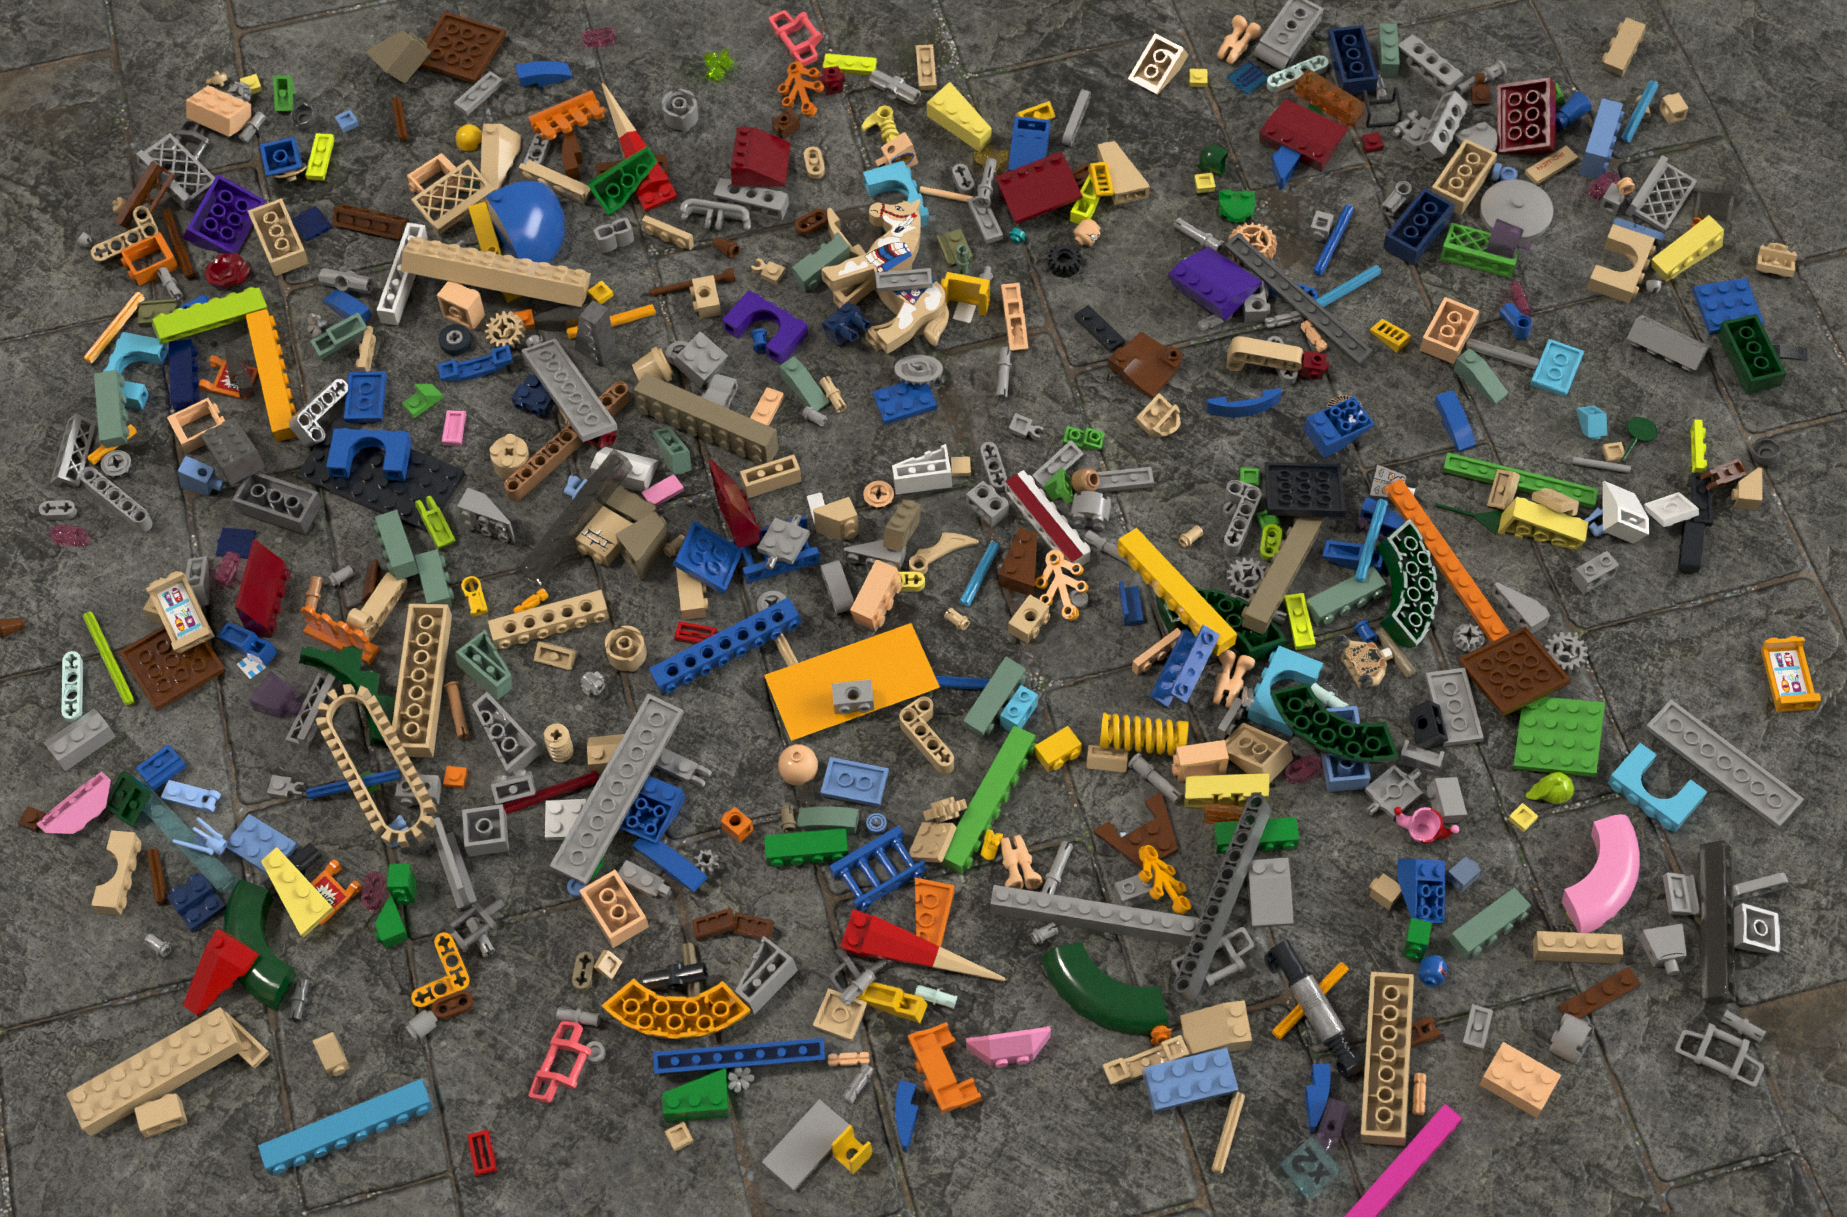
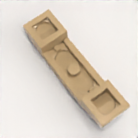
M831 207L828 208V227L832 240L835 238L834 234L839 232L850 247V259L866 254L859 244L854 247L851 246L840 231V219Z
M1181 1035L1161 1042L1160 1046L1124 1060L1121 1057L1103 1064L1102 1067L1110 1085H1115L1143 1077L1142 1070L1144 1067L1185 1058L1189 1055V1052Z

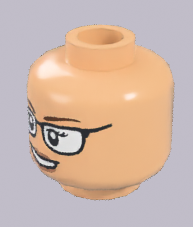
M1092 219L1082 220L1074 229V240L1080 246H1091L1100 236L1099 225Z

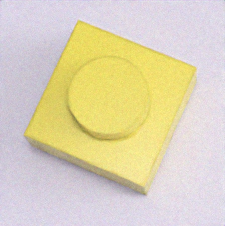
M1190 69L1189 87H1207V69Z
M257 74L240 79L241 82L246 83L250 87L251 94L262 91Z
M1212 173L1196 174L1194 176L1197 193L1215 191Z
M1522 803L1509 816L1508 820L1522 832H1525L1537 820L1538 815Z

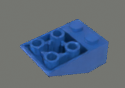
M1015 116L1008 172L1047 156L1050 120Z
M1354 396L1306 417L1304 432L1321 456L1325 458L1343 449L1375 424Z
M648 776L624 818L620 829L657 844L677 816L686 798L683 790Z
M1398 859L1397 880L1411 918L1432 923H1444L1445 861Z

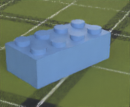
M1602 98L1579 171L1580 175L1600 180L1601 174L1606 173L1609 164L1606 162L1610 161L1612 149L1617 136L1613 135H1618L1621 125L1618 122H1622L1624 112L1621 111L1622 103Z
M1357 706L1326 709L1347 719L1348 722L1356 724L1360 722ZM1320 752L1327 792L1365 789L1369 785L1370 773L1367 763L1345 761Z
M1227 1048L1144 1067L1142 1070L1153 1113L1233 1094L1238 1090Z

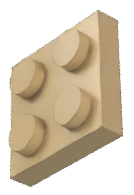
M922 822L909 855L914 861L918 862L922 860L924 862H942L957 827L953 823Z
M828 988L813 1023V1029L853 1042L868 1003L855 998L846 1006L839 999L842 993Z

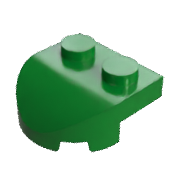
M1219 190L1218 214L1220 217L1224 215L1231 222H1245L1247 217L1253 218L1255 192L1247 190Z

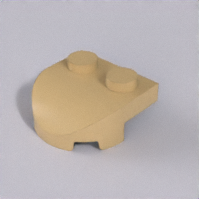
M1769 243L1767 247L1762 245L1756 260V270L1762 273L1778 274L1781 277H1793L1797 254L1796 252H1789L1788 246Z
M1158 393L1137 415L1134 421L1149 435L1165 437L1174 433L1181 424L1180 410L1176 404L1172 406Z
M1543 488L1532 493L1533 501L1554 511L1564 512L1570 516H1575L1578 512L1579 501L1558 491Z

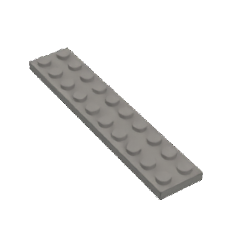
M650 694L646 696L550 864L551 869L587 886L684 714L682 709Z

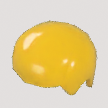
M471 124L460 127L456 132L457 147L464 151L477 150L478 144L482 143V131L477 126Z

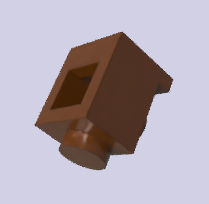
M787 107L785 112L772 120L771 128L776 135H779L784 140L800 129L799 117Z

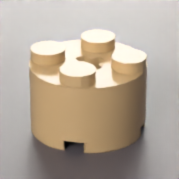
M507 434L505 437L498 439L490 447V456L494 470L503 479L509 478L530 459L526 443L513 434Z
M621 626L617 630L613 629L610 631L605 639V649L609 663L617 670L635 672L645 661L647 655L644 638L637 628Z

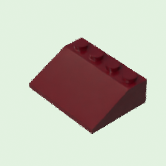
M1549 77L1497 85V153L1539 155L1556 152V84Z
M1285 99L1265 122L1259 132L1260 143L1276 151L1281 146H1284L1301 154V163L1322 172L1347 133L1348 128Z
M737 127L731 162L732 186L785 187L791 143L755 127Z
M1062 152L1054 153L995 177L998 192L1016 224L1083 198Z
M709 459L708 463L717 503L737 548L760 542L758 534L761 533L759 523H755V515L751 511L743 489L739 490L737 483L712 459Z
M253 540L235 609L245 629L254 632L257 637L271 638L273 631L277 627L276 618L277 614L281 612V599L286 593L285 584L290 578V570L287 568L285 561L257 540Z

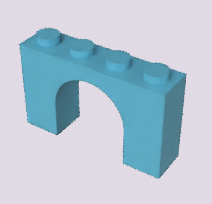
M904 160L863 172L864 185L869 196L887 191H898L908 198L907 202L909 203L920 199L919 215L921 227L927 225L928 209L922 205V195L917 193L916 181L911 179V170L909 166L906 167Z
M122 332L120 339L116 342L114 352L110 355L109 364L103 372L117 370L121 376L122 371L128 365L139 361L162 365L168 353V347L166 343L160 345L157 338ZM125 381L123 392L126 395L127 403L124 404V407L143 410L149 397L145 385Z
M1278 646L1276 652L1272 651L1268 661L1270 663L1269 668L1265 667L1262 672L1261 678L1263 680L1261 684L1257 683L1255 687L1252 707L1249 709L1246 707V710L1249 711L1247 719L1292 736L1294 732L1283 721L1273 704L1270 688L1277 681L1291 679L1302 684L1309 683L1312 686L1317 682L1321 674L1323 663Z
M1639 743L1614 771L1607 784L1610 785L1612 790L1625 796L1631 804L1641 808L1647 816L1660 822L1663 828L1675 833L1703 801L1707 791L1690 779L1682 790L1672 798L1659 799L1650 795L1642 785L1641 776L1653 764L1657 754Z

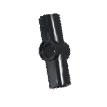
M309 842L293 857L289 856L287 858L304 876L306 870L321 858L322 855ZM269 877L262 884L269 890L272 896L276 897L278 892Z
M704 962L689 965L670 964L666 969L645 973L643 983L645 988L651 991L666 988L680 990L685 988L687 984L707 981L709 973Z

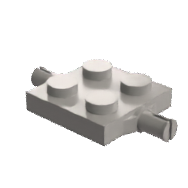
M795 514L791 522H785L777 518L773 520L757 547L758 552L769 557L768 562L765 564L767 569L770 568L772 570L777 561H784L793 565L810 535L809 530L798 526L802 519L801 515Z
M1394 764L1365 788L1364 792L1374 802L1366 808L1367 813L1369 812V815H1372L1380 808L1393 820L1396 817L1394 808L1401 807L1403 812L1422 796L1423 792L1414 782L1417 777L1422 775L1421 771L1415 768L1410 774H1406Z

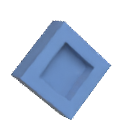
M351 110L335 116V120L343 133L359 126Z

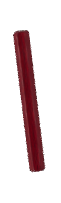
M594 771L536 791L534 795L507 801L502 804L506 814L596 784L599 778Z

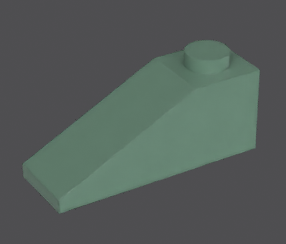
M1469 348L1457 358L1454 372L1494 405L1508 395V391L1484 359Z
M795 356L780 365L781 379L808 407L812 406L815 411L819 412L830 404L808 370Z
M667 427L652 431L664 461L672 474L682 475L685 472L692 471L690 451L672 428Z

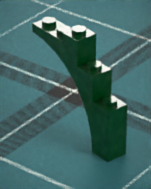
M348 646L343 647L341 653H337L333 650L323 651L317 650L314 647H302L299 657L300 664L323 670L340 680L344 685L351 684L355 689L356 695L360 685L367 688L372 696L375 695L392 725L396 697L388 694L377 695L380 673H375L371 670L360 671L363 649ZM360 703L368 721L370 731L369 746L388 748L367 707Z

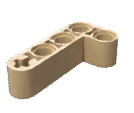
M144 206L135 208L133 217L138 227L95 245L91 249L92 258L98 262L107 260L120 254V250L151 237L147 236L144 232V229L148 226L153 227L155 234H157L158 228L150 211ZM144 210L147 213V217L142 220L137 218V211ZM130 234L138 236L136 243L128 241L127 238ZM118 241L122 247L120 250L114 251L111 248V243ZM108 244V249L112 254L108 255V252H104L102 258L94 255L96 249L99 248L102 251L106 249L104 245Z
M1238 336L1232 339L1228 348L1226 367L1230 371H1240L1245 363L1298 371L1302 368L1303 350L1297 346Z
M390 572L386 573L362 610L353 608L349 612L347 617L349 629L354 631L357 628L364 632L369 641L372 640L407 587V580L404 578L397 581L395 574L390 575Z
M920 697L900 712V727L940 774L948 775L954 770V755L926 723L933 717L932 700L928 697ZM924 707L928 708V710L926 711L920 709ZM907 718L912 719V721H910V722H907V721H904V720L907 719ZM922 732L924 735L918 736L917 733ZM934 746L937 747V749L930 750L929 747Z

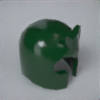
M1210 144L1202 150L1199 164L1196 167L1204 172L1211 170L1212 174L1221 177L1224 175L1226 158L1230 151L1216 144Z

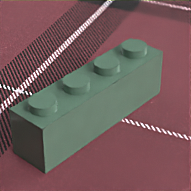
M117 370L95 373L99 441L105 448L128 444L127 437L130 434L126 426L128 414L124 407V404L127 403L126 395L123 392V387H125L124 377L120 376Z
M394 510L376 516L377 525H374L377 536L381 535L378 538L381 548H386L382 552L386 562L390 561V563H387L390 575L395 574L398 581L418 574L419 571L398 511Z
M1373 566L1368 569L1364 582L1356 581L1355 576L1307 599L1308 613L1318 627L1322 624L1327 625L1334 618L1340 615L1345 616L1356 607L1361 608L1368 601L1382 597L1386 583Z
M1005 657L963 720V726L981 738H984L986 734L990 735L995 727L994 721L996 718L1000 719V715L1005 709L1004 706L1007 702H1010L1016 693L1017 686L1024 684L1027 678L1025 675L1026 668Z
M1514 887L1451 934L1449 942L1465 960L1470 956L1474 958L1482 951V947L1486 944L1488 946L1492 945L1501 933L1507 934L1514 927L1513 924L1526 920L1529 917L1528 913L1531 905Z

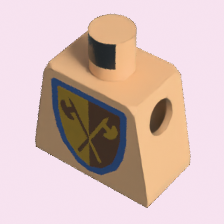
M905 132L881 147L883 157L875 160L878 168L903 160L906 167L918 164L913 144Z

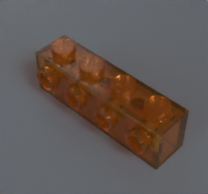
M1309 68L1296 80L1294 93L1311 104L1316 105L1342 124L1351 128L1363 116L1365 103Z

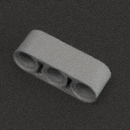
M837 560L820 565L821 573L836 614L850 610L854 600L840 561Z

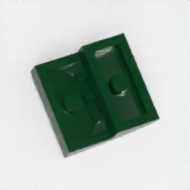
M122 771L108 795L106 809L116 814V818L134 827L152 791L138 779Z

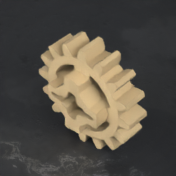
M503 311L501 316L496 313L495 319L490 318L491 324H486L488 330H485L486 339L493 347L498 348L509 345L514 349L515 343H521L519 338L525 337L522 332L526 331L523 326L524 322L517 314L514 315L512 311L508 315Z
M954 797L931 803L932 809L923 811L925 821L935 818L938 823L958 817V811L966 809L967 804L965 799L955 801Z

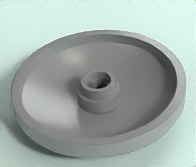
M1505 180L1492 185L1484 193L1480 204V217L1486 228L1493 234L1523 242L1541 236L1548 229L1553 217V205L1549 196L1537 185L1523 180Z

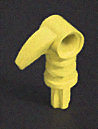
M889 106L879 107L862 124L863 131L878 125L884 143H888L899 136L893 121V111Z

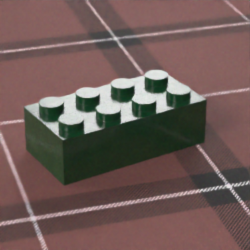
M1753 314L1723 321L1717 336L1745 394L1781 386L1786 376V371L1758 315Z

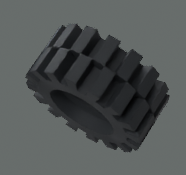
M1060 243V247L1055 245L1048 254L1049 270H1052L1053 275L1057 273V277L1063 275V278H1066V275L1072 277V273L1074 275L1077 274L1081 266V253H1079V249H1075L1073 244L1069 247V243H1066V246ZM1066 257L1071 259V262L1060 263L1058 259Z

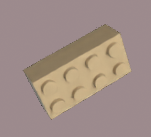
M1465 139L1432 186L1431 192L1455 204L1454 213L1461 216L1494 168L1497 153Z
M282 198L248 210L252 224L275 276L309 264L305 250Z

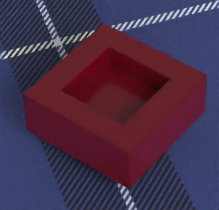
M1379 132L1361 136L1365 153L1383 150L1384 145Z

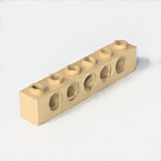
M602 590L489 620L488 624L497 650L506 649L519 643L524 644L537 638L542 639L551 634L564 633L573 628H582L591 623H600L609 619Z

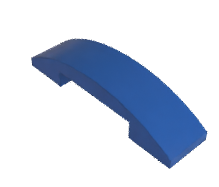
M505 345L491 349L492 354L457 363L455 359L439 363L437 365L441 381H463L496 372L513 362L510 346Z
M1281 388L1262 391L1261 398L1228 403L1226 396L1207 399L1206 412L1222 417H1244L1258 414L1279 403L1282 391Z

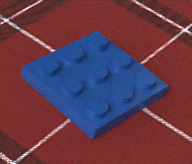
M1747 278L1693 287L1692 292L1709 335L1717 334L1723 321L1757 314L1762 325L1764 324Z
M693 521L673 566L723 594L740 559L742 549H738L732 542Z

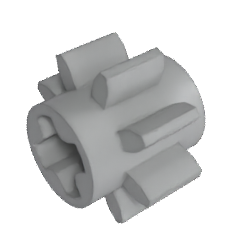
M598 671L595 673L587 672L580 681L583 688L582 691L588 696L591 693L593 695L600 694L605 687L603 683L605 681L603 679L604 676Z
M700 850L699 856H694V861L696 862L694 866L704 874L710 873V875H713L714 869H719L717 863L719 860L718 855L713 856L711 850L708 852Z

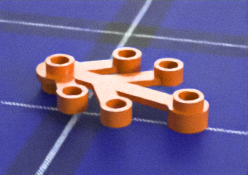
M799 61L792 62L788 66V77L785 83L778 87L779 93L783 96L787 95L790 92V86L794 79L796 83L789 96L782 100V104L785 108H792L799 92L802 100L801 112L805 117L811 118L816 114L817 108L809 101L805 88L820 93L824 90V85L821 81L811 82L803 80L802 75L810 76L811 79L816 80L819 78L820 72L815 67L811 69L804 68L803 64Z

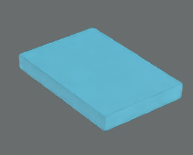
M1549 339L1530 385L1566 397L1584 351Z

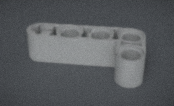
M336 379L326 385L289 420V427L306 446L312 447L325 439V432L316 421L347 393L348 384L343 379Z
M1231 480L1226 486V501L1233 502L1238 506L1224 538L1223 551L1228 556H1236L1240 552L1255 514L1259 509L1262 495L1258 487L1239 480Z

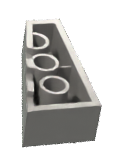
M488 692L472 704L505 770L510 776L514 775L515 771L527 767L542 753L531 737Z

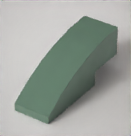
M358 312L326 329L325 333L310 340L320 360L350 343L368 328Z
M845 807L799 809L796 829L821 831L846 828V833L856 834L859 810Z

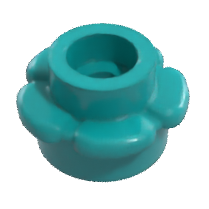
M1013 228L1012 232H1009L1012 242L1019 244L1025 241L1026 234L1022 230Z

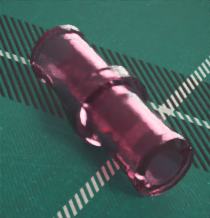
M1513 281L1509 285L1513 294V302L1517 305L1518 310L1527 316L1531 313L1527 302V294L1524 293L1520 281Z

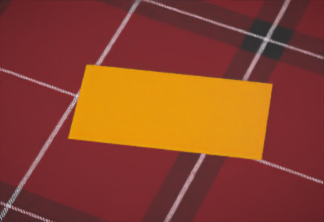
M911 623L764 675L791 741L940 688ZM871 679L874 710L850 712L845 715L835 714L832 683ZM851 697L849 699L855 700L857 699V697Z

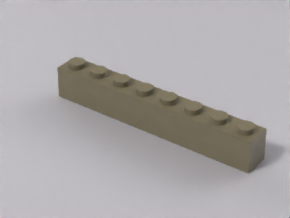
M1297 516L1294 518V526L1289 527L1285 536L1287 539L1281 541L1278 548L1279 553H1275L1271 560L1272 566H1267L1264 580L1260 579L1257 585V593H1252L1249 607L1245 606L1241 617L1244 618L1243 627L1262 635L1265 634L1319 535L1325 517Z

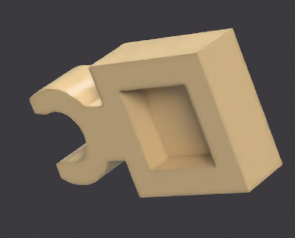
M756 259V264L759 267L751 266L753 273L761 274L762 279L775 285L779 283L786 273L785 267L771 261L766 265L762 259Z

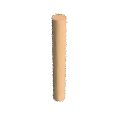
M922 186L919 191L920 194L967 202V199L973 198V196Z

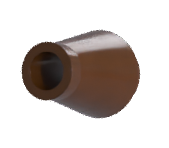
M718 237L713 241V247L726 257L736 258L738 256L740 246L736 241L720 239Z
M23 617L0 619V637H6L21 629H25Z

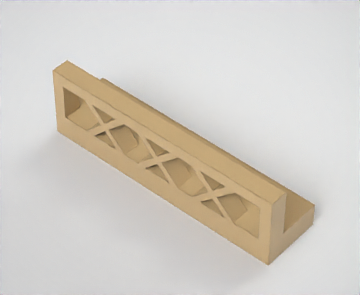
M528 160L526 165L521 163L519 166L522 178L546 184L554 192L583 205L592 192L588 185L531 160Z

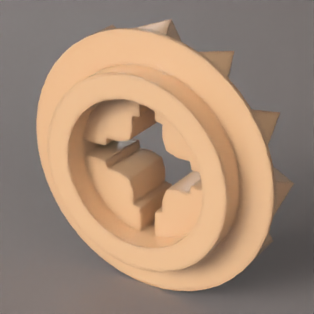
M884 481L871 482L864 489V500L869 506H874L876 509L882 506L885 508L887 504H891L894 498L893 488ZM880 490L882 496L877 500L876 495Z

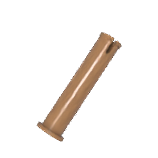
M454 681L445 684L444 689L448 694L457 738L463 740L462 735L464 734V738L468 739L470 733L460 697V684Z

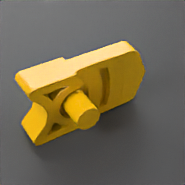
M987 829L980 853L985 860H993L995 858L1003 834H994L992 830Z

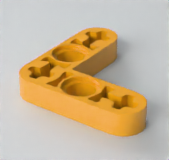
M439 933L434 941L447 975L413 991L411 999L417 1007L429 1005L435 1000L463 990L469 985L468 973L455 942L449 933ZM440 937L449 938L448 948L454 947L455 951L448 952L442 956L441 952H444L445 949L443 945H438ZM449 955H455L458 958L456 966L449 967L446 964V958ZM461 966L463 970H460L459 974L461 977H466V980L463 981L464 985L455 984L454 981L457 979L455 972L450 975L449 971L456 970ZM437 983H444L447 990L444 994L439 995L434 991ZM431 987L434 999H430L429 995L424 998L425 1002L423 1003L420 1000H415L417 992L421 991L422 994L428 992L426 988Z

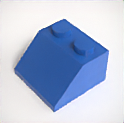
M295 137L260 145L267 177L302 169V158Z

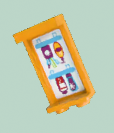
M1804 637L1769 638L1765 640L1761 647L1776 712L1815 710L1821 702L1820 693L1814 692L1804 654Z

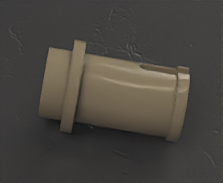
M783 806L780 808L782 817L781 829L785 833H792L797 827L794 821L793 807Z

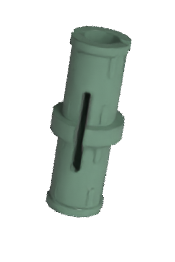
M964 244L957 247L956 264L958 265V274H961L962 270V275H967L969 272L970 256L968 255L969 248L965 245L964 249Z

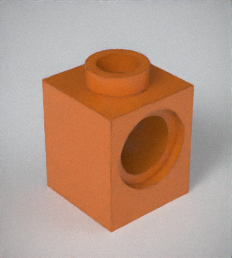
M736 807L731 811L725 812L721 818L722 829L738 843H741L754 830L752 821ZM734 822H740L738 826L731 825Z

